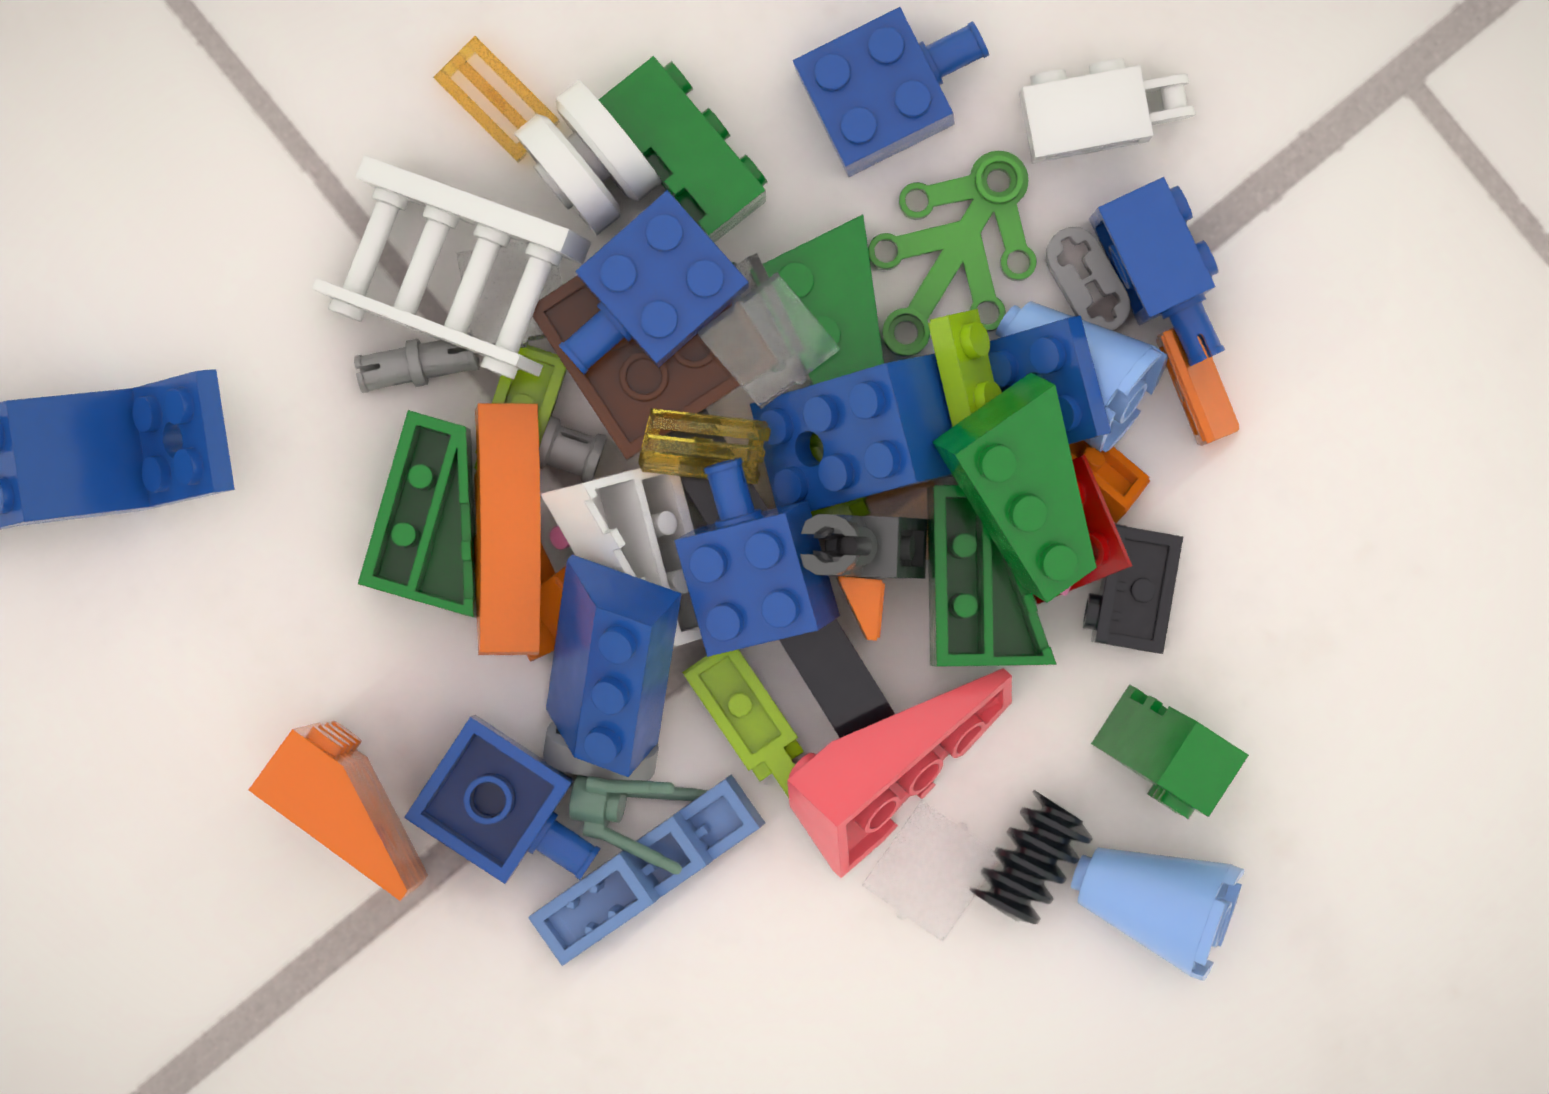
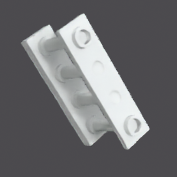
M364 155L356 178L375 188L372 198L377 200L343 288L316 278L312 289L332 298L328 307L329 310L362 322L365 312L480 354L484 356L480 367L514 380L518 369L539 377L543 365L518 354L544 285L552 265L558 267L562 257L583 264L592 242L570 229ZM410 201L425 207L422 216L427 221L392 307L368 298L365 295L399 209L405 211ZM459 220L476 225L473 235L478 237V240L443 326L416 316L448 231L450 228L456 229ZM510 238L528 244L524 254L530 257L496 344L493 345L469 336L467 332L500 247L507 248Z

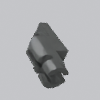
M817 514L804 523L801 534H814L813 538L826 539L825 551H813V555L800 554L804 568L815 575L925 579L927 519Z

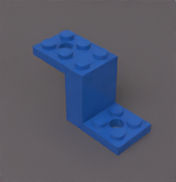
M1081 315L1065 318L990 341L989 361L994 382L998 384L1001 392L1011 387L1030 372L1035 375L1040 374L1045 380L1056 385L1069 445L1111 433ZM935 353L884 363L750 404L776 508L808 500L812 512L885 491L953 476L932 441L952 428ZM813 433L818 435L823 444L824 453L820 462L814 458L810 449V439Z
M216 369L194 371L128 389L0 402V530L15 526L144 511L235 490Z

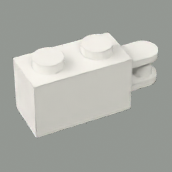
M1123 58L1093 63L1089 65L1090 74L1067 78L1065 69L1030 76L1032 85L1022 87L1019 93L1032 164L1146 143L1154 136L1152 125L1195 116L1194 106H1187L1184 85L1189 84L1187 74L1143 81L1141 65L1125 67ZM1160 91L1164 110L1149 113L1146 93Z

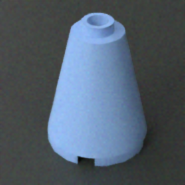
M1030 301L1022 309L1016 305L1011 307L1001 320L996 330V335L1001 338L1074 316ZM1082 320L1111 430L1110 434L1084 441L1099 452H1102V450L1107 452L1123 437L1141 411L1136 407L1145 392L1152 395L1165 370L1168 356L1154 345Z
M1098 847L1092 857L1084 854L1081 856L1072 878L1071 888L1079 891L1078 904L1190 977L1204 981L1214 962L1207 960L1211 947H1221L1230 924L1242 885L1237 882L1244 875V869L1227 863Z

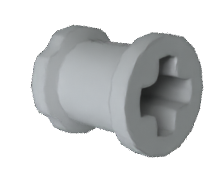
M551 416L539 447L540 469L549 465L581 476L582 482L593 480L607 436L597 434L593 437L561 426L559 418Z

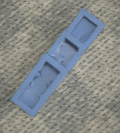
M731 774L636 840V842L679 863L682 866V871L679 874H672L622 850L528 918L563 966L706 867L721 854L761 828L765 821Z

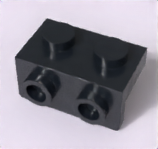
M1115 524L1133 566L1102 578L1099 594H1088L1083 628L1093 630L1091 642L1163 654L1183 536Z

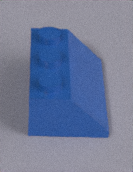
M572 554L566 562L546 710L574 758L629 777L659 741L682 593Z

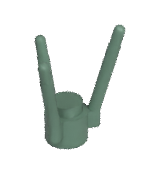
M577 775L570 797L569 816L571 820L584 822L583 836L604 840L656 867L677 875L682 871V866L679 863L607 826L610 821L620 823L624 815L627 797L694 801L708 790L675 787L670 782L613 780Z

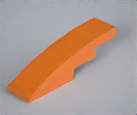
M478 403L475 409L477 470L474 475L477 532L474 537L478 655H538L540 652L541 603L538 404Z

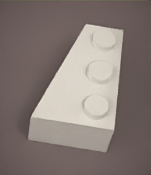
M676 459L619 472L540 494L575 556L682 593L673 647L702 639L674 542L677 538L694 530Z

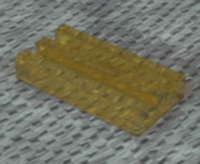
M474 36L433 78L519 163L527 153L520 141L516 144L451 77L459 70L517 129L523 126L527 121L467 62L476 54L535 114L548 117L555 126L560 121Z
M651 408L638 464L642 472L708 479L707 474L704 472L705 467L726 461L723 459L742 457V461H744L742 466L747 483L758 484L760 477L758 465L764 461L766 452L763 445L764 441H769L771 430L766 421ZM660 429L749 439L748 445L715 442L708 438L691 437L688 439L662 436L659 433Z

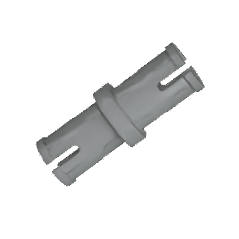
M472 332L467 333V335L474 337ZM419 339L406 341L403 348L354 357L355 368L360 369L356 376L362 393L413 382L415 387L428 385L429 378L468 370L476 371L480 368L479 358L475 357L474 352L442 340L421 344Z

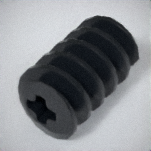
M1033 790L1034 796L1043 808L1040 811L1022 807L1020 814L1030 828L1026 831L1009 827L1007 834L1017 848L1015 851L996 847L993 853L1004 868L1002 871L983 867L980 873L990 885V890L985 891L971 887L969 890L1017 922L1038 924L1041 918L1032 907L1031 902L1051 904L1054 899L1043 883L1046 880L1064 884L1067 878L1056 863L1059 860L1077 864L1080 858L1069 843L1073 840L1089 844L1093 838L1082 824V820L1036 790Z

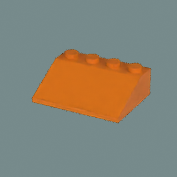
M332 721L331 724L326 722L323 725L319 722L292 729L248 790L401 901L418 888L428 874L368 757L357 750L362 740L336 721Z

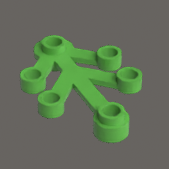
M991 151L982 155L974 163L969 176L931 185L914 182L908 184L902 190L899 197L900 210L906 217L913 220L927 217L933 210V207L972 199L973 201L960 221L899 236L882 233L874 237L870 242L868 248L870 262L880 270H891L897 267L903 259L942 250L909 306L895 310L884 322L882 329L883 341L892 353L902 357H909L918 354L925 348L930 338L927 320L962 263L973 302L970 310L977 309L980 304L985 302L994 304L998 309V319L992 324H982L987 332L998 328L1006 314V310L1002 301L996 297L981 237V232L993 212L1005 248L1000 259V268L1004 276L1012 281H1023L1034 272L1037 263L1036 256L1026 244L1017 203L1024 197L1028 188V173L1025 165L1017 156L1006 151ZM1002 171L1007 174L1010 183L1005 191L995 192L989 188L987 177L991 172ZM919 190L927 196L928 206L924 210L914 212L907 207L905 198L911 191ZM890 241L896 246L897 257L893 261L884 263L876 258L874 249L879 242ZM1022 252L1028 257L1029 268L1026 272L1017 274L1008 268L1007 259L1011 253ZM902 322L913 324L917 330L916 340L911 344L898 342L894 335L895 327Z

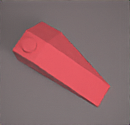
M1002 668L834 740L818 754L809 753L795 764L789 774V779H787L790 807L832 870L840 878L885 841L897 828L898 825L891 817L910 796L918 795L923 799L934 788L936 784L933 781L943 767V760L949 754L953 758L963 756L1012 703V675Z

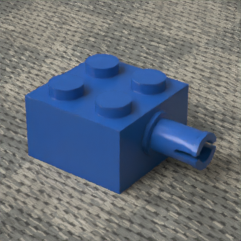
M898 7L792 61L848 177H851L955 125L953 111L940 87L943 84L942 77L982 57L989 56V52L973 21L968 23L967 26L927 46L923 41L918 43L901 7Z
M1162 177L1098 207L1089 220L1109 262L1128 293L1130 308L1138 325L1140 326L1159 316H1162L1163 320L1169 318L1189 359L1188 363L1190 366H1193L1207 359L1197 336L1200 338L1208 358L1225 351L1202 304V301L1206 300L1205 294L1216 287L1212 276L1219 273L1206 242L1202 240L1195 243L1188 229L1187 221L1192 219L1193 215L1182 190L1178 185L1170 189L1165 178Z
M666 190L575 271L578 278L600 301L596 305L599 311L565 342H561L558 346L577 368L585 374L596 361L623 338L628 342L633 339L659 368L749 288V282L669 191Z
M742 457L715 463L704 468L719 520H716L714 524L698 527L674 540L707 657L818 631L840 617L829 576L815 575L804 568L800 554L813 555V551H822L819 539L813 538L814 534H801L805 521L812 518L808 500L766 511L754 509L742 466Z
M473 715L468 719L404 817L504 884L509 881L527 852L533 854L535 850L581 880L601 849L597 845H592L556 820L558 814L554 811L575 780L562 771L554 769L544 759L477 715Z

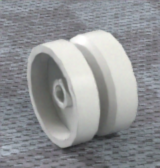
M578 80L556 98L557 111L573 134L566 138L548 117L539 114L532 117L514 134L537 163L533 166L558 199L568 210L572 207L589 228L598 235L620 217L619 204L603 184L605 180L610 177L624 195L638 202L660 185L662 181L611 114L593 93Z

